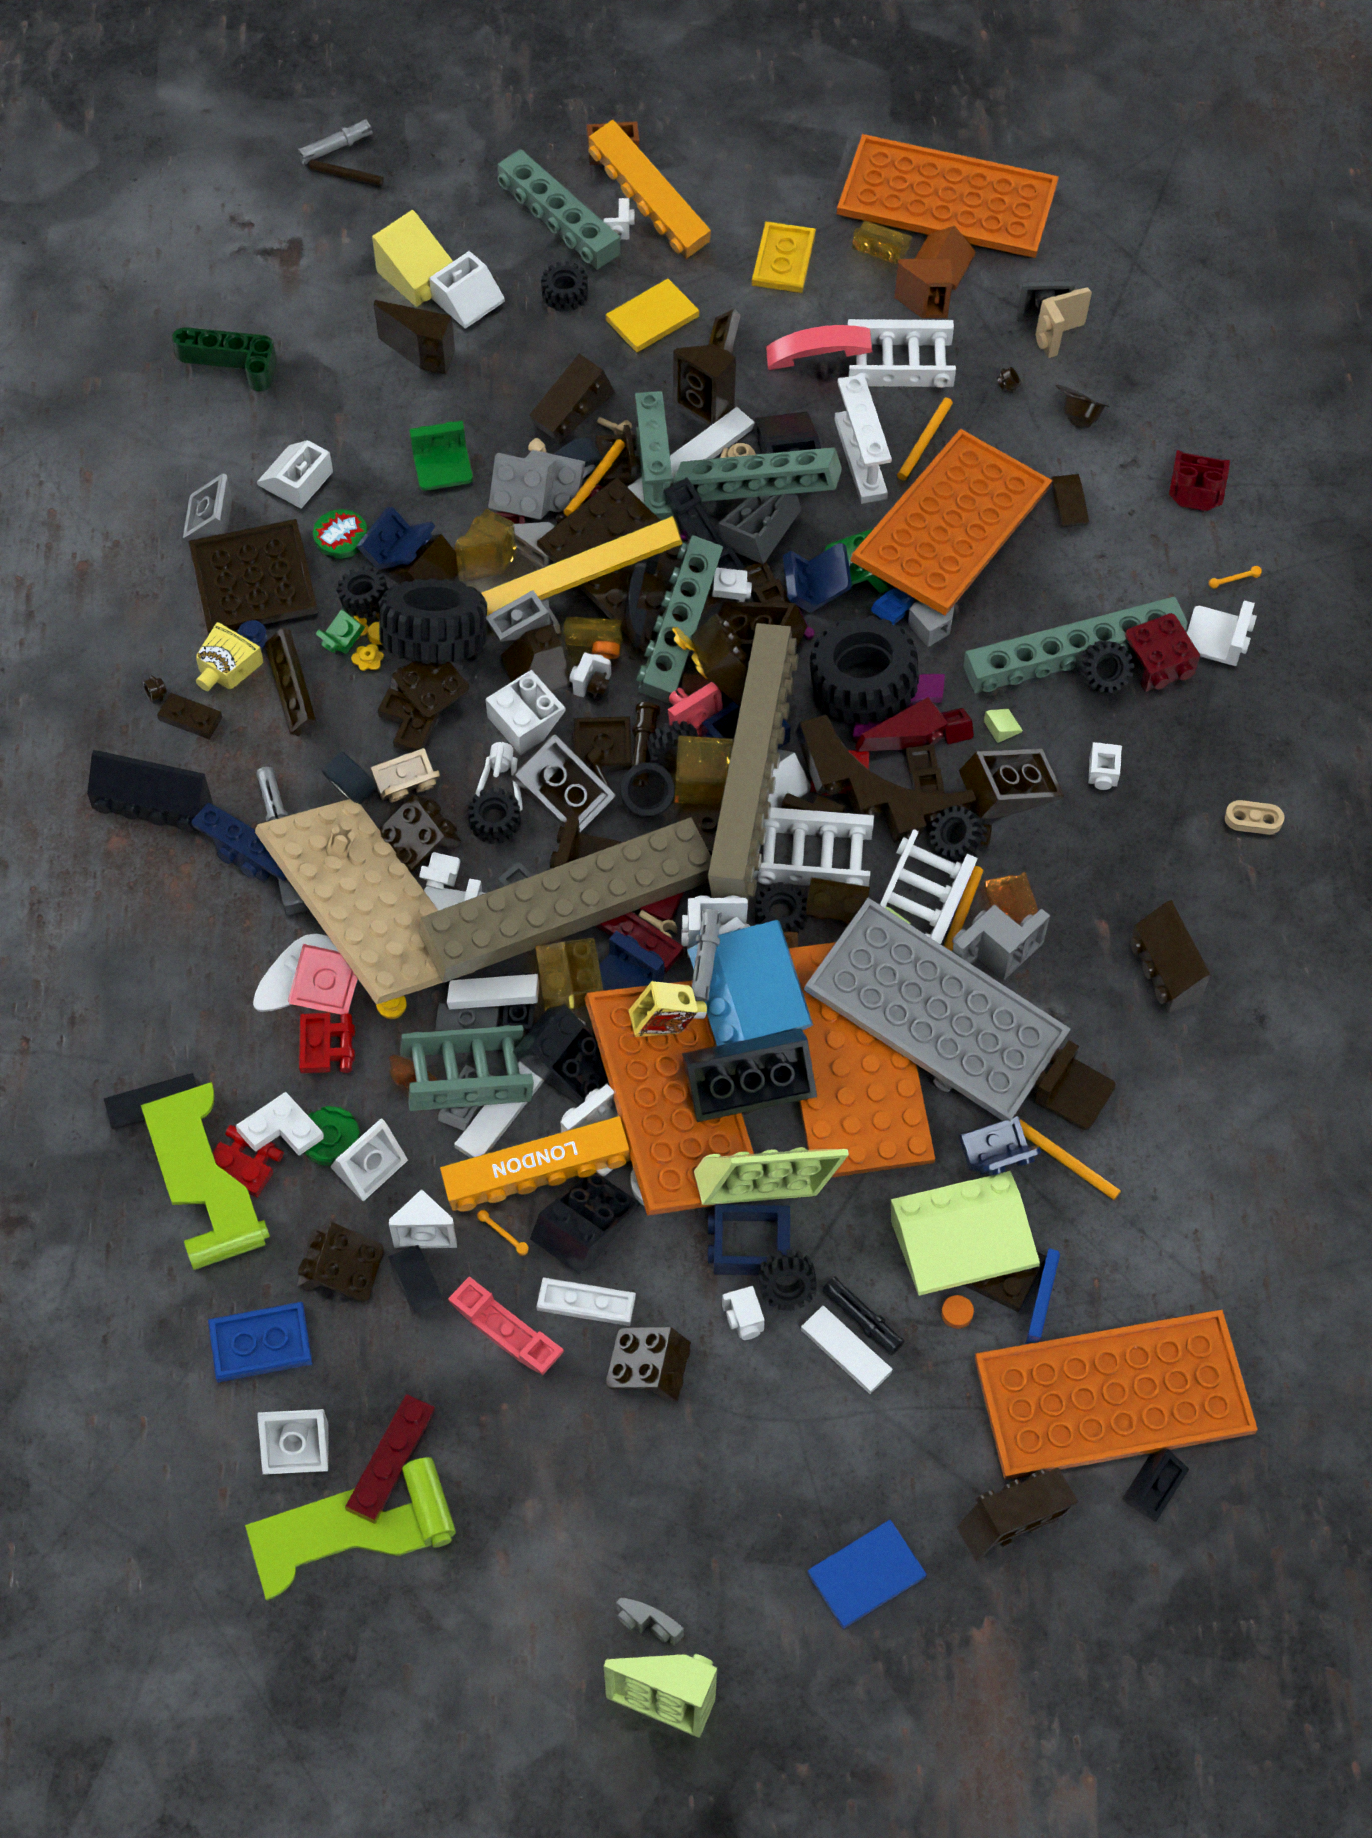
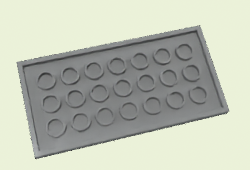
M867 898L804 988V991L1002 1121L1008 1120L1010 1122L1035 1085L1038 1077L1050 1062L1054 1052L1071 1030L870 898Z

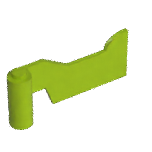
M212 1082L141 1105L172 1205L206 1204L214 1229L213 1231L184 1240L193 1270L266 1245L264 1239L270 1237L265 1220L258 1221L248 1189L215 1163L201 1120L211 1112L214 1105L215 1095Z
M424 1457L416 1459L402 1467L412 1503L386 1512L382 1511L375 1524L346 1511L345 1506L354 1491L352 1489L245 1525L266 1601L280 1595L292 1584L296 1576V1567L351 1548H361L401 1556L430 1545L437 1548L449 1544L452 1541L451 1537L456 1534V1530L433 1458Z

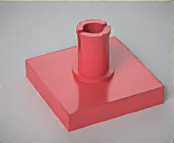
M710 682L690 696L682 688L677 689L680 696L675 691L670 694L669 702L674 705L668 709L670 726L673 724V721H678L679 725L682 721L687 722V725L691 723L696 728L699 738L701 737L702 722L723 709L721 689L713 682Z
M303 944L288 1002L292 1005L340 1015L348 1013L358 978L339 951Z

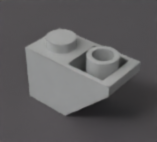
M917 601L909 610L908 625L922 642L929 647L950 635L955 605L945 616L926 604Z

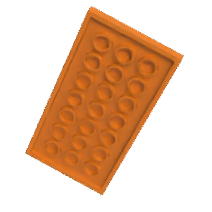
M862 134L837 206V215L927 235L955 225L969 244L1036 258L1059 176Z
M960 428L852 553L850 561L946 616L1049 490L1053 480Z
M836 942L789 948L813 1022V1026L803 1030L808 1039L817 1097L799 1101L808 1150H848V1157L832 1177L933 1164L935 1162V1154L917 1065L804 991L805 985Z
M693 980L674 982L672 984L688 985L692 987ZM647 986L587 993L585 996L586 1006L608 1082L614 1090L613 1099L618 1116H620L630 1150V1158L647 1216L715 1206V1204L702 1205L694 1174L701 1160L710 1154L732 1156L739 1152H749V1154H754L742 1113L700 1122L696 1120L682 1053L717 1046L707 1013L704 1019H693L684 1031L679 1034L635 1037L628 1010Z
M1223 1309L976 1353L974 1357L1004 1480L1029 1476L1041 1469H1045L1046 1472L1056 1468L1062 1470L1155 1453L1164 1448L1171 1450L1253 1435L1258 1431Z

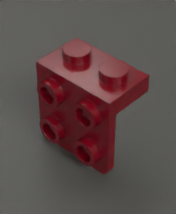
M1170 613L1127 629L1125 637L1144 667L1140 684L1145 692L1153 689H1162L1171 682L1179 679L1186 680L1195 674L1200 654L1175 614Z

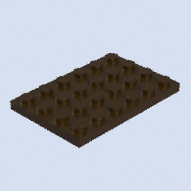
M615 478L537 541V546L554 563H557L661 520L618 478ZM681 545L660 553L655 575L644 572L636 607L647 610L639 648L644 653L649 641H654L657 632L652 630L658 615H663L665 608L661 607L665 592L671 591L673 583H670L669 579L674 566L679 567L681 559L677 558ZM637 562L578 585L628 637L626 601ZM689 565L691 571L699 573L697 567ZM712 583L700 619L725 599L712 597ZM681 590L684 596L691 597L687 590ZM672 614L675 620L683 622V618L680 615ZM664 638L666 644L668 645L673 642V640L669 638Z

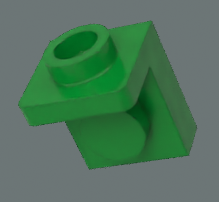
M341 609L326 632L319 629L316 635L323 640L321 645L332 653L338 650L347 654L366 627L347 611Z

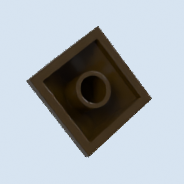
M437 534L432 535L426 544L419 547L416 551V558L410 564L395 566L388 576L399 584L405 581L413 582L416 579L429 580V578L453 581L466 565L444 536Z

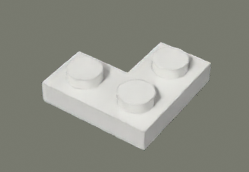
M287 1092L236 1125L237 1132L255 1152L280 1135L298 1155H301L324 1139L323 1132Z

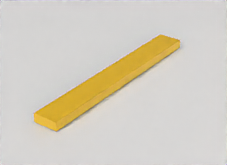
M672 516L482 592L481 594L487 602V616L534 590L540 600H543L683 544L676 520Z

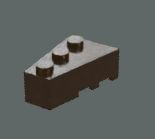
M578 354L529 416L536 427L560 443L610 398L615 391L604 370L581 354Z
M1059 1468L1049 1472L1041 1469L1030 1475L1025 1482L1020 1483L1019 1479L1005 1485L1002 1491L996 1494L993 1490H990L980 1495L976 1499L977 1504L960 1522L957 1529L975 1561H978L986 1556L985 1554L992 1546L1001 1543L1002 1547H1005L1013 1542L1011 1538L1027 1531L1031 1534L1066 1516L1078 1503V1500Z

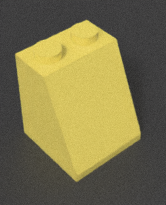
M413 210L409 211L372 236L377 272L415 307L431 299L429 278L452 263L453 260L416 212Z

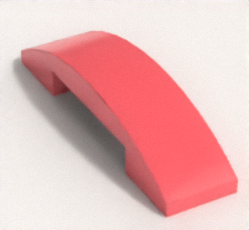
M830 325L809 328L786 335L766 346L768 370L794 366V359L843 350H845L846 357L872 353L870 328L853 325Z
M470 1276L448 1298V1301L491 1341L516 1360L541 1375H544L564 1352L559 1345L541 1331L535 1332L495 1301L492 1293Z

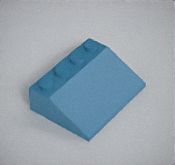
M774 920L718 935L720 945L716 947L709 1001L705 1002L717 1046L796 1029H802L803 1031L813 1026L780 921ZM698 944L687 949L693 969Z

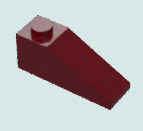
M927 697L862 733L855 748L858 752L904 750L909 747L924 746L928 743L929 745L936 744L944 737L943 732L948 722L930 698Z

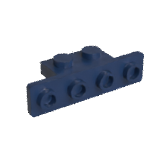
M207 803L191 821L194 828L214 839L218 857L227 864L233 863L238 866L246 876L250 878L256 877L262 882H265L271 874L282 881L287 879L255 834V829L211 803Z

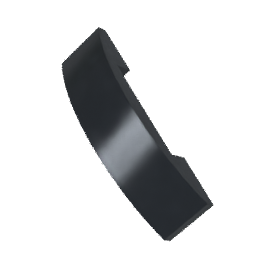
M688 477L664 489L669 506L687 540L689 541L691 536L694 535L723 546L717 568L743 569L744 566L732 547L727 548L701 507L700 502L702 499Z
M660 553L637 562L632 575L626 601V624L630 640L635 647H639L647 610L636 608L644 572L655 575Z

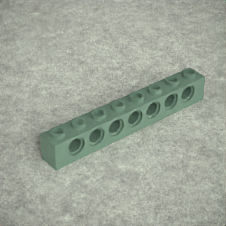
M1174 596L968 650L965 653L963 668L974 693L991 692L998 687L1009 684L1017 685L1024 680L1036 677L1044 678L1051 673L1062 670H1073L1079 666V660L1083 661L1084 657L1081 654L1083 651H1088L1086 647L1090 644L1095 645L1094 642L1097 641L1116 642L1120 646H1125L1128 649L1127 653L1134 652L1125 637L1127 629L1170 613L1175 614L1185 631L1188 622ZM1104 656V657H1102V658L1098 661V663L1101 662V661L1104 660V659H1108V658H1111V657H1110V656Z

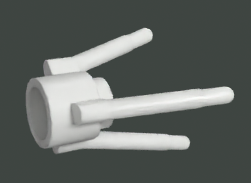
M498 742L491 746L490 756L486 757L485 767L475 794L480 797V791L484 789L491 768L494 770V777H498L499 772H506L509 768L511 769V775L517 771L518 759L513 757L514 750L510 744ZM513 781L514 794L521 811L523 806L520 787Z

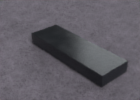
M186 1074L104 1098L111 1128L115 1129L145 1120L141 1105L197 1087L194 1074Z

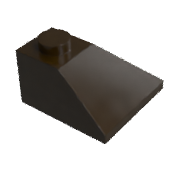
M553 624L525 632L501 655V660L510 682L532 670L552 693L572 687V682L569 681L570 675L562 645Z

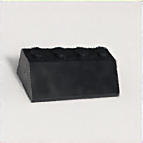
M97 750L92 752L87 791L92 809L104 814L110 812L120 814L131 820H136L137 818L147 820L159 826L165 824L175 826L186 832H191L192 830L201 832L192 826L191 821L207 803L213 804L204 773Z
M802 1029L682 1053L687 1084L697 1122L817 1097L808 1039Z

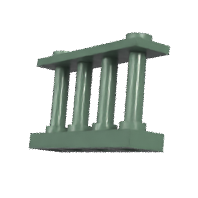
M662 391L635 393L638 418L636 435L641 463L644 504L660 520L667 519L673 516V512L664 494V489L670 487V482H673L663 394Z
M523 1025L402 1034L400 1054L401 1057H413L416 1082L410 1083L409 1110L417 1111L531 1102L534 1086L532 1073L520 1074L517 1056L513 1053L514 1049L522 1041ZM503 1050L508 1075H489L485 1051ZM473 1052L477 1078L459 1079L455 1053ZM443 1054L447 1080L429 1081L425 1056Z

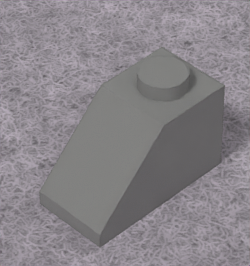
M550 522L510 524L506 528L508 545L540 568L552 565L554 562L537 546V541L555 526Z
M534 590L486 616V621L500 642L516 640L527 631L546 626L548 611Z

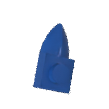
M893 588L875 601L870 611L879 616L881 620L883 618L892 622V625H895L907 615L915 598L898 588Z

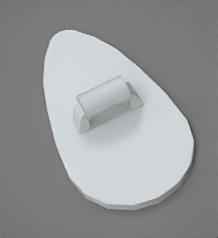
M305 935L295 940L278 957L260 981L255 992L253 1005L257 1011H274L292 1005L289 1004L288 997L302 946L307 944L338 951L327 935Z

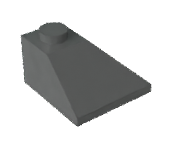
M1054 278L1022 282L1017 321H1038L1042 300L1075 290V281Z

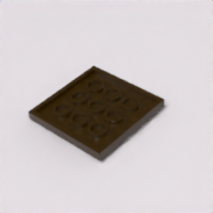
M297 519L188 541L208 635L217 622L234 631L238 630L243 623L251 620L268 624L318 613Z

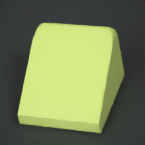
M1009 709L985 712L984 723L997 743L1022 733L1021 727Z

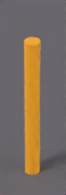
M945 397L897 473V477L900 480L905 481L951 408L953 401L950 398Z
M616 440L564 509V514L567 517L583 504L625 448L626 444L623 440Z
M974 866L945 939L943 946L950 951L953 950L954 943L952 941L963 928L984 870L979 866Z
M1020 1119L1025 1138L1112 1200L1119 1196L1120 1189Z

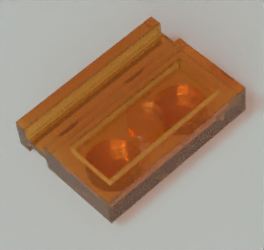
M1026 872L1021 873L1019 876L1009 875L985 880L984 889L990 907L995 904L1018 925L1029 914L1034 916L1038 912Z

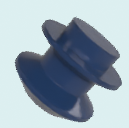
M247 621L238 629L239 635L260 646V649L265 646V642L268 640L265 626L259 621Z

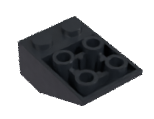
M808 411L755 418L762 454L821 449L819 436Z
M565 1004L547 1008L513 1051L534 1074L579 1105L585 1102V1098L594 1089L600 1090L606 1084L609 1085L595 1035Z
M597 1173L588 1177H581L539 1213L530 1240L580 1274L598 1258L637 1210L640 1202Z

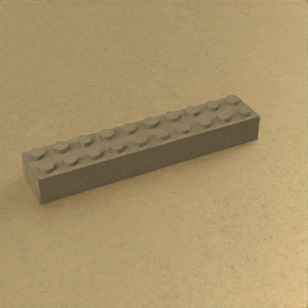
M760 623L756 625L708 873L712 898H725L735 895L740 898H746L749 905L750 897H755L757 880L754 879V872L759 871L761 867L762 855L758 853L759 845H764L766 840V828L763 825L764 819L769 820L771 802H768L769 794H774L776 778L773 777V770L778 769L780 764V752H777L778 744H783L785 727H782L783 719H788L789 702H786L787 695H792L794 678H791L792 671L797 670L798 654H795L797 640L792 638L791 626Z
M690 817L423 916L420 921L419 933L442 982L445 983L635 911L648 904L709 882L708 873L712 856Z

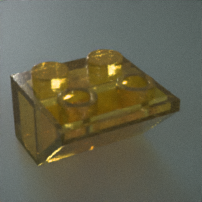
M485 509L480 517L474 518L465 536H460L455 544L459 580L465 582L501 575L517 555L514 522L488 509Z
M678 736L674 774L675 803L722 805L734 739Z
M594 938L535 946L544 1012L547 1008L563 1004L571 1011H575L586 1004L585 996L587 993L603 991Z

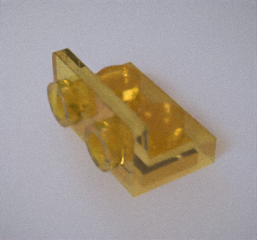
M864 220L861 228H856L853 233L852 249L898 264V259H903L910 247L912 236Z
M566 617L563 633L566 634L565 644L592 647L594 642L610 641L619 644L621 647L622 620Z

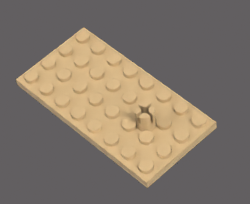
M347 799L257 824L255 834L376 1005L443 983L419 933L421 917L434 913L438 909L405 864L401 863L397 858L392 846L382 839L381 831L361 804Z

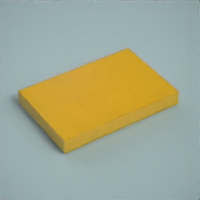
M765 221L752 277V286L803 293L816 229Z
M667 278L605 315L606 321L638 353L698 318L699 309Z

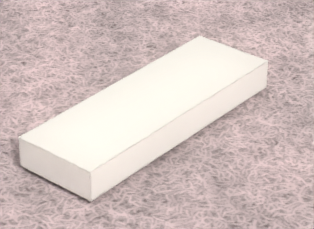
M538 974L450 980L447 1005L449 1010L537 1003L540 980Z
M543 1278L537 1311L630 1326L636 1293Z
M822 1306L801 1326V1331L869 1394L892 1373L893 1369L825 1306Z

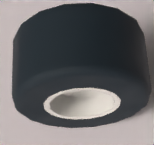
M587 437L571 441L554 454L585 461L583 479L590 476L603 459L593 441Z
M339 752L322 769L324 776L341 793L355 803L362 804L377 788L372 778L344 752Z

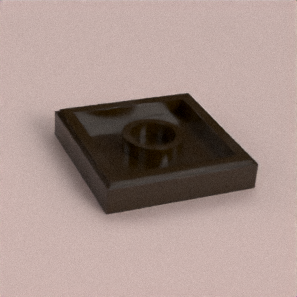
M630 716L574 718V754L584 763L585 754L597 747L605 756L599 763L603 771L630 770L632 768Z

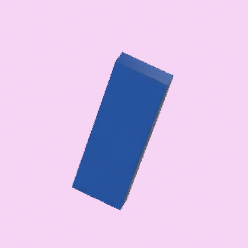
M1048 1248L1025 1345L1040 1342L1060 1253L1057 1250Z

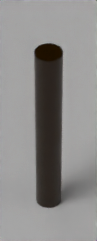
M311 160L309 163V169L380 187H382L384 182L383 176L316 160Z

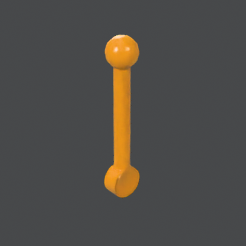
M1253 566L1247 572L1222 579L1212 578L1209 581V586L1212 589H1216L1220 584L1249 576L1258 578L1262 573V569L1259 566Z
M480 1210L477 1213V1219L481 1222H486L515 1246L518 1255L524 1256L528 1253L529 1247L527 1243L518 1242L494 1222L486 1210Z

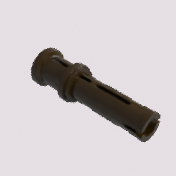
M641 702L635 707L637 720L632 729L635 737L632 767L642 762H650L651 755L647 740L650 739L651 733L656 734V720L661 711L657 704ZM648 773L638 775L631 785L635 787L647 786Z

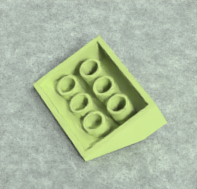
M799 1147L785 1152L771 1149L759 1154H749V1152H739L732 1156L710 1154L701 1160L694 1174L702 1205L811 1197L819 1194L848 1157L849 1153L847 1149L806 1150L804 1147Z
M1011 1171L891 1199V1223L919 1296L1040 1266L1022 1198Z
M682 1654L606 1659L604 1664L606 1698L700 1738L715 1702L717 1668L712 1666L713 1662L710 1659L698 1654H694L693 1658Z

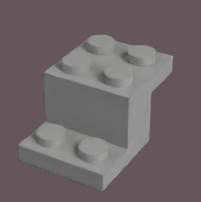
M532 450L525 458L497 453L494 461L488 508L540 520L548 511H563L582 487L585 461Z
M994 904L987 912L985 910L981 911L973 920V925L967 930L962 929L956 934L952 941L954 943L952 952L970 964L978 958L1002 980H1005L1044 943L1050 915L1041 908L1034 916L1031 914L1026 916L1021 924L1018 925Z

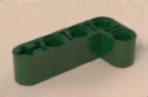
M187 327L179 328L173 332L172 342L176 357L180 362L245 369L248 385L251 389L264 391L271 386L277 358L274 342L269 336Z

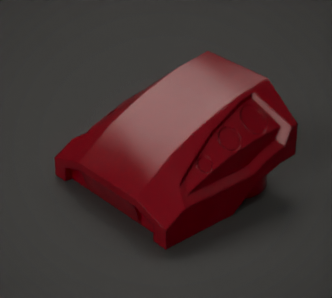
M1177 450L1169 495L1179 506L1208 511L1222 505L1230 460L1188 454Z

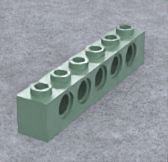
M522 149L497 164V179L500 186L510 191L520 204H524L537 219L540 218L547 224L550 231L557 233L569 248L575 249L586 263H590L598 270L621 254L620 236Z
M835 447L693 460L680 463L673 483L675 484L688 477L702 499L701 502L836 490L842 467Z
M694 535L691 536L687 543L682 542L683 544L680 546L677 558L681 559L679 567L674 566L669 582L673 583L670 592H665L661 607L665 608L663 615H658L652 630L657 632L654 641H649L644 656L649 658L646 666L641 665L636 681L640 682L637 692L669 703L670 694L677 690L689 653L688 648L683 650L674 641L673 638L676 635L672 628L678 627L693 641L691 635L696 632L723 546ZM689 565L697 567L699 573L691 571ZM681 590H687L691 597L684 596ZM672 614L680 615L683 618V622L675 620ZM664 638L673 640L675 646L666 644ZM656 663L664 664L667 671L659 670Z

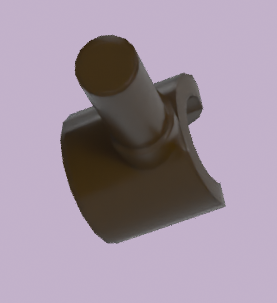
M595 747L585 754L583 761L609 787L610 784L602 767L599 765L605 756L599 748Z

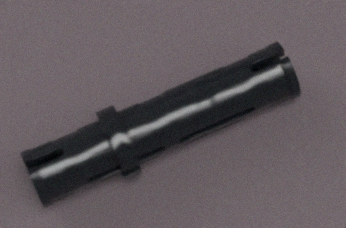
M836 1276L826 1283L822 1289L823 1293L827 1294L845 1313L855 1320L864 1329V1334L868 1338L873 1337L890 1355L895 1354L905 1342L904 1339L900 1338L885 1324L886 1319L872 1312Z

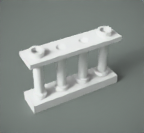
M848 319V325L870 328L872 345H882L883 365H867V353L856 355V365H849L848 377L864 374L868 386L954 387L956 366H946L945 345H952L953 320ZM893 345H908L909 365H893ZM919 345H935L936 366L920 365Z
M862 374L839 378L838 385L847 411L835 413L834 420L860 502L863 504L887 499L888 491L879 465L891 463L892 459L865 376Z
M771 808L769 820L764 819L763 827L766 828V840L763 845L761 867L759 871L754 872V879L764 885L783 882V884L790 883L793 885L810 886L811 877L869 887L870 871L861 870L863 840L872 839L874 815ZM776 833L793 834L791 865L774 864ZM806 835L822 837L820 867L803 866ZM835 837L851 839L850 869L832 868Z
M913 829L909 839L903 837L896 853L900 854L901 857L879 905L885 908L887 903H890L929 921V925L934 928L931 935L925 933V935L941 944L978 858L966 854L962 863L958 861L953 863L913 845L918 835V831ZM908 855L949 873L950 878L954 879L952 886L946 885V887H943L904 869L903 866ZM897 880H902L939 897V901L944 903L942 909L931 910L892 892Z

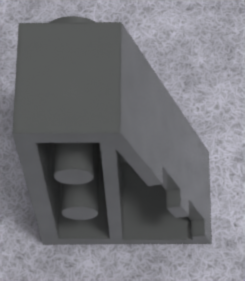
M796 493L749 497L723 518L718 525L727 548L731 546L735 553L764 565L802 509Z

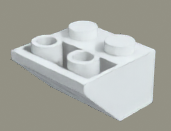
M470 251L429 278L432 300L465 329L505 302V298L487 266Z
M308 440L289 445L257 481V485L302 509L333 473L330 452Z
M532 670L485 699L487 717L520 755L544 741L565 712V707Z

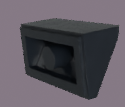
M1167 1448L1151 1453L1122 1499L1151 1520L1157 1521L1189 1471V1468Z

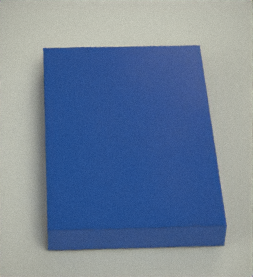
M303 1301L208 1319L217 1383L313 1364Z
M891 1519L807 1570L808 1576L842 1629L847 1628L927 1577L926 1572Z

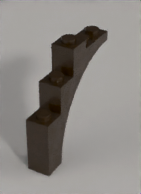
M827 715L801 721L795 733L817 795L822 793L833 795L845 788L854 814L874 815V817H877L883 811L894 843L902 841L903 837L909 839L913 829L918 831L915 840L919 839L926 827V823L927 825H932L933 821L938 823L940 820L936 816L939 813L943 816L946 815L944 809L949 808L953 811L952 806H958L970 810L976 801L973 790L955 793H926L907 789L881 778L862 765L846 749L836 735Z

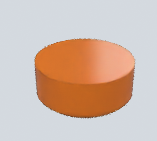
M610 641L592 643V655L598 654L606 659H616L620 656V645Z
M961 1295L947 1298L941 1311L945 1324L954 1329L968 1326L974 1314L971 1301Z

